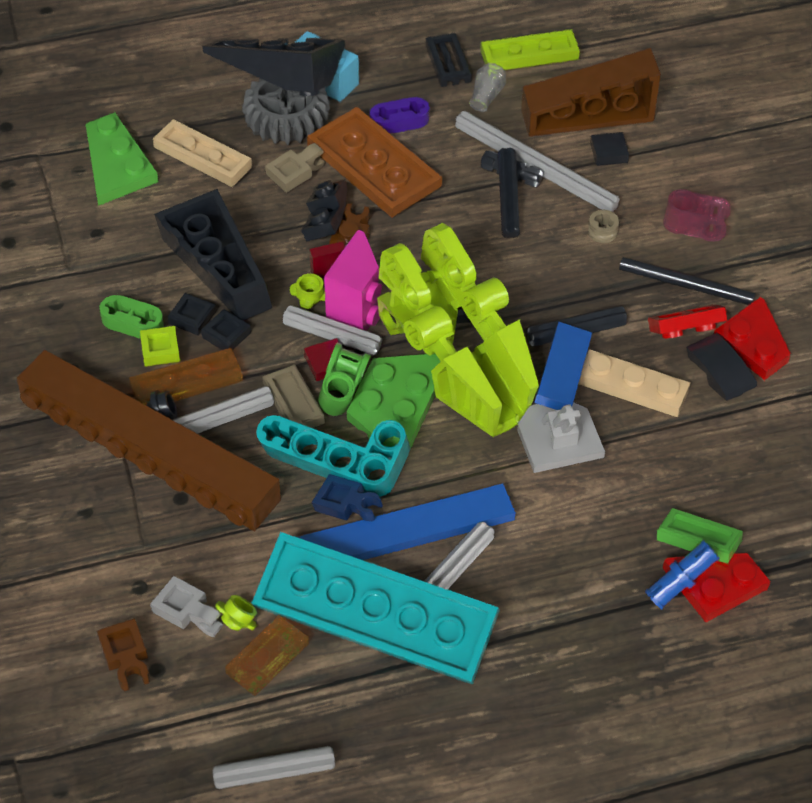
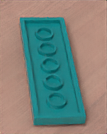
M283 532L279 534L252 601V605L256 608L472 685L500 612L499 607Z

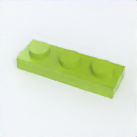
M572 29L481 42V54L487 72L579 60L580 50Z

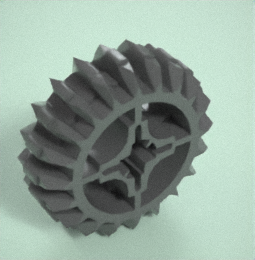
M259 79L258 82H251L250 89L245 91L243 103L245 122L247 127H250L253 131V135H260L263 141L271 138L274 144H277L279 141H285L288 145L293 140L301 144L303 137L307 138L308 135L322 128L324 124H327L328 111L330 110L325 88L319 90L318 95L301 96L299 91L285 90L263 79Z

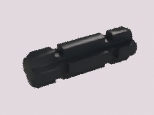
M490 150L485 151L481 158V167L490 172L497 170L496 174H499L498 153ZM516 160L517 181L522 182V180H525L524 184L534 188L538 187L543 179V170L532 165L528 168V164Z

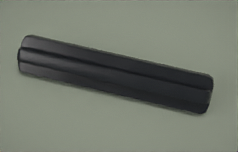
M510 147L507 149L502 148L498 151L501 231L504 238H516L520 235L516 151Z
M615 306L529 326L526 329V337L529 345L532 347L552 343L558 322L592 333L617 328L627 324V313L623 306Z

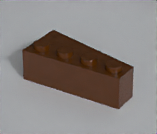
M645 49L523 86L521 112L529 137L654 122L661 74L652 49Z

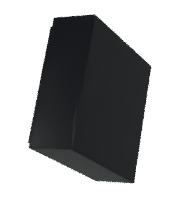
M623 132L591 135L590 144L596 166L628 163L629 152Z
M184 293L168 315V324L199 336L201 329L209 323L216 313L215 304Z
M223 309L201 329L203 339L229 354L251 334V325Z

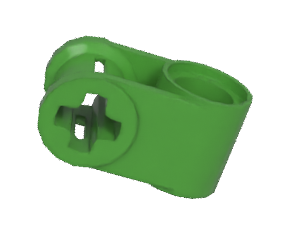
M336 343L326 369V375L318 399L319 406L323 412L328 415L338 416L348 410L356 388L360 385L371 356L370 354L365 353L362 356L344 349L341 343ZM329 391H340L344 397H333Z

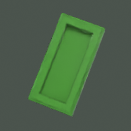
M674 508L671 509L657 530L658 541L688 551H692L702 540H705L715 551L714 553H717L720 557L718 561L727 564L742 542L743 531Z

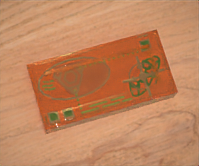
M279 615L225 666L226 674L252 695L256 696L309 644L308 636Z

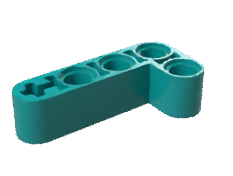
M276 415L267 416L262 419L256 431L257 438L270 457L324 478L332 474L359 482L363 486L364 493L373 492L378 494L379 497L391 492L410 451L405 429L400 423L393 420L382 421L375 427L366 448ZM280 433H282L284 439L279 437ZM390 437H398L400 439L394 447L383 446L385 440ZM307 445H317V449L312 454H301ZM341 457L351 458L350 463L345 467L338 468L334 466ZM380 469L385 471V474L379 480L373 481L368 479L369 474L374 470Z

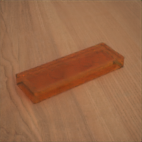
M228 348L129 377L135 399L147 406V401L150 400V393L155 390L160 392L169 391L175 402L242 382L243 375L232 349Z

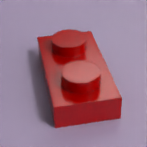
M714 304L648 317L650 331L662 334V338L682 336L684 329L694 327L696 332L716 329V323L727 321L725 307Z

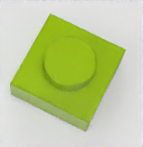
M175 326L140 331L145 367L180 362Z

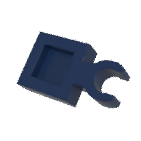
M332 474L328 475L311 502L316 512L346 521L352 512L359 514L365 521H374V514L367 507L371 505L383 507L378 494L373 492L364 493L365 491L361 483Z

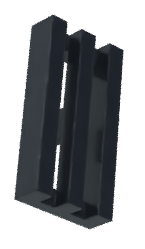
M456 33L427 37L425 46L440 87H447V82L450 81L453 85H459V80L464 79L465 83H471L472 74ZM445 42H450L460 71L455 70ZM435 44H438L448 73H445Z

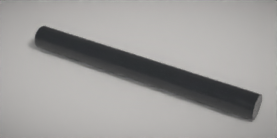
M622 257L619 270L745 305H750L754 302L756 295L754 292Z

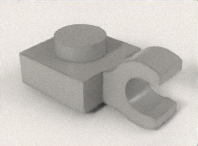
M175 576L171 578L150 604L154 614L182 629H185L189 622L192 621L202 632L215 637L223 627V623L217 621L220 612L204 605L207 601L205 592Z

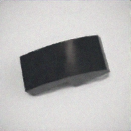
M328 180L314 187V192L306 202L310 211L309 219L301 229L306 242L336 234L346 206L347 183L345 180L334 183Z
M718 333L686 347L688 358L706 373L708 385L726 401L739 397L743 393L757 387V381L744 361Z

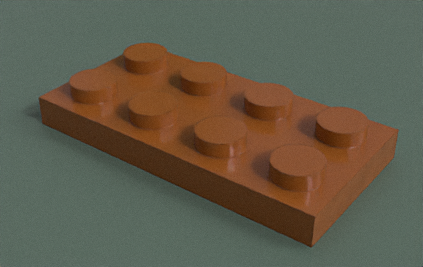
M358 107L353 108L307 136V146L316 143L323 150V154L320 157L391 218L442 187V177Z

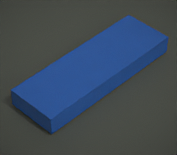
M558 322L534 403L554 410H560L567 404H571L572 407L592 332Z

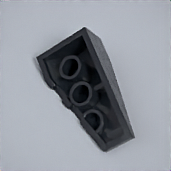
M278 38L277 40L262 42L261 45L259 39H220L204 45L202 48L203 53L282 89L299 91L301 96H315L319 94V90L332 84L345 48V39L306 38V42L289 44L288 38Z

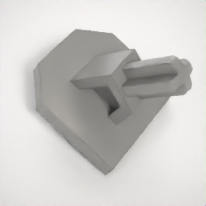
M573 402L572 407L571 404H567L560 410H554L539 404L531 405L518 423L517 430L534 473L604 458L605 450L587 408Z

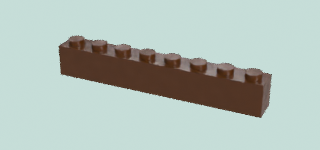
M46 350L17 377L20 398L26 406L33 410L39 409L48 414L57 424L61 426L67 425L78 431L85 440L101 444L115 457H124L136 464L145 474H154L163 479L175 491H184L193 496L205 508L216 509L226 515L235 525H244L255 532L281 501L280 482L275 476Z

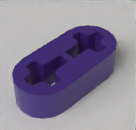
M418 97L380 103L371 108L370 118L389 134L419 129L428 124L429 104L426 100Z

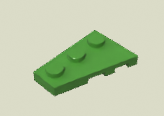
M116 113L86 123L98 206L158 182L157 172Z

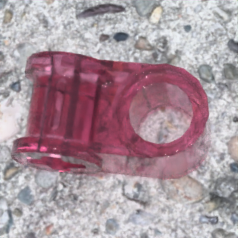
M684 189L675 190L668 197L663 225L668 231L675 234L689 235L713 242L720 241L727 232L725 220L730 215L731 206L728 201L721 197L693 193ZM715 206L718 207L717 214H713ZM710 224H714L712 232L709 231Z

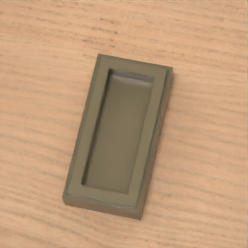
M296 365L262 376L263 385L268 386L274 397V405L281 417L310 428L325 423L324 414Z

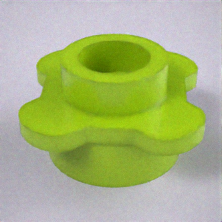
M304 274L297 279L296 283L290 286V294L300 300L302 308H312L319 301H325L324 282L316 274Z
M232 595L226 603L222 601L216 603V609L223 613L221 620L229 628L239 631L242 628L255 630L257 627L256 622L253 620L257 611L245 598Z

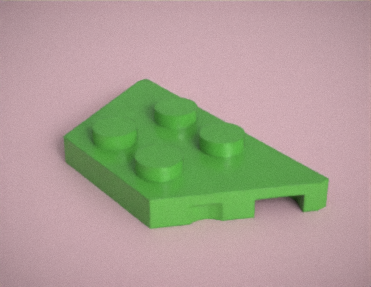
M434 353L433 355L421 354L373 358L347 410V420L358 430L364 431L368 439H370L375 427L382 421H397L405 429L411 449L435 397L431 370L441 362L437 355ZM390 437L385 440L383 446L394 447L400 439L398 437Z

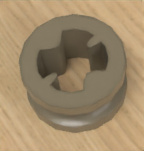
M598 210L592 213L589 218V237L598 243H609L615 240L618 234V216L609 210Z

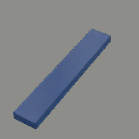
M499 484L375 517L374 521L360 520L297 538L361 560H366L468 533L479 522H485L488 526H495L514 521L515 510L504 485Z

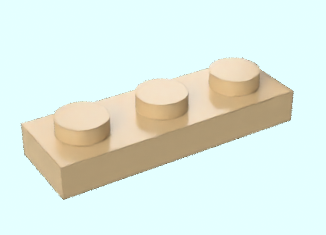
M174 119L153 138L154 148L231 187L252 168L250 157Z
M589 349L578 384L678 417L689 392L691 382Z

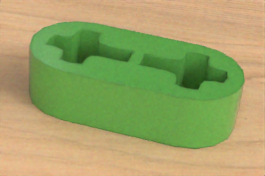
M121 295L109 296L100 304L102 323L111 330L141 339V330L164 327L162 312L154 305Z

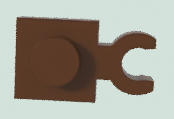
M348 203L345 206L344 220L341 221L336 234L331 235L329 244L343 242L346 247L357 230L363 231L368 240L369 207L365 206L361 214L355 215L352 214V204Z
M135 618L97 630L98 639L109 671L118 668L117 675L121 689L123 691L129 690L127 678L132 674L140 675L144 685L149 684L148 668L141 661L148 658Z

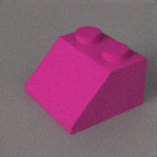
M357 230L324 276L326 317L367 331L370 326H375L380 319L377 297L380 296L382 284L379 283L378 264L363 231Z

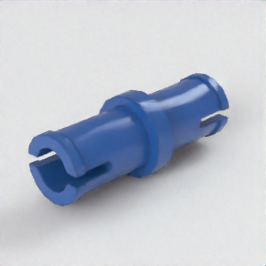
M702 540L679 563L677 561L669 565L671 569L650 588H647L645 592L662 610L686 587L691 589L696 584L694 580L714 562L718 561L720 557L717 553H714L715 551L705 540Z

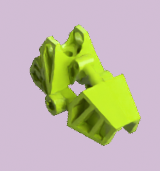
M444 223L430 228L424 233L421 260L432 270L421 273L420 266L404 244L399 243L382 251L378 278L391 290V293L387 292L377 297L379 316L390 335L405 333L408 342L416 350L423 349L427 355H433L434 353L437 355L441 362L431 370L436 398L492 437L507 432L518 425L529 406L532 405L539 384L520 320L506 326L496 312L506 307L509 303L508 292L504 284L494 277L478 285L475 284L476 270L454 231ZM461 306L484 340L482 344L475 347L472 353L468 347L457 352L452 345L458 314L457 308Z

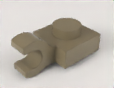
M316 143L310 144L298 155L289 150L265 165L266 175L287 193L311 178L312 171H317L325 165V162L319 157L323 154V150Z

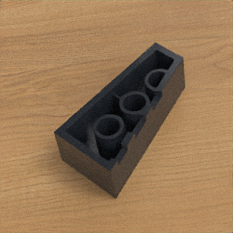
M218 189L154 214L163 241L235 316L245 320L272 309L265 281Z

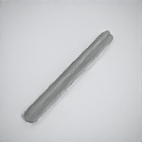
M462 111L456 117L455 126L459 130L497 151L502 148L507 149L511 147L516 151V160L528 164V168L532 165L542 169L544 178L601 210L614 212L619 205V197L467 111Z

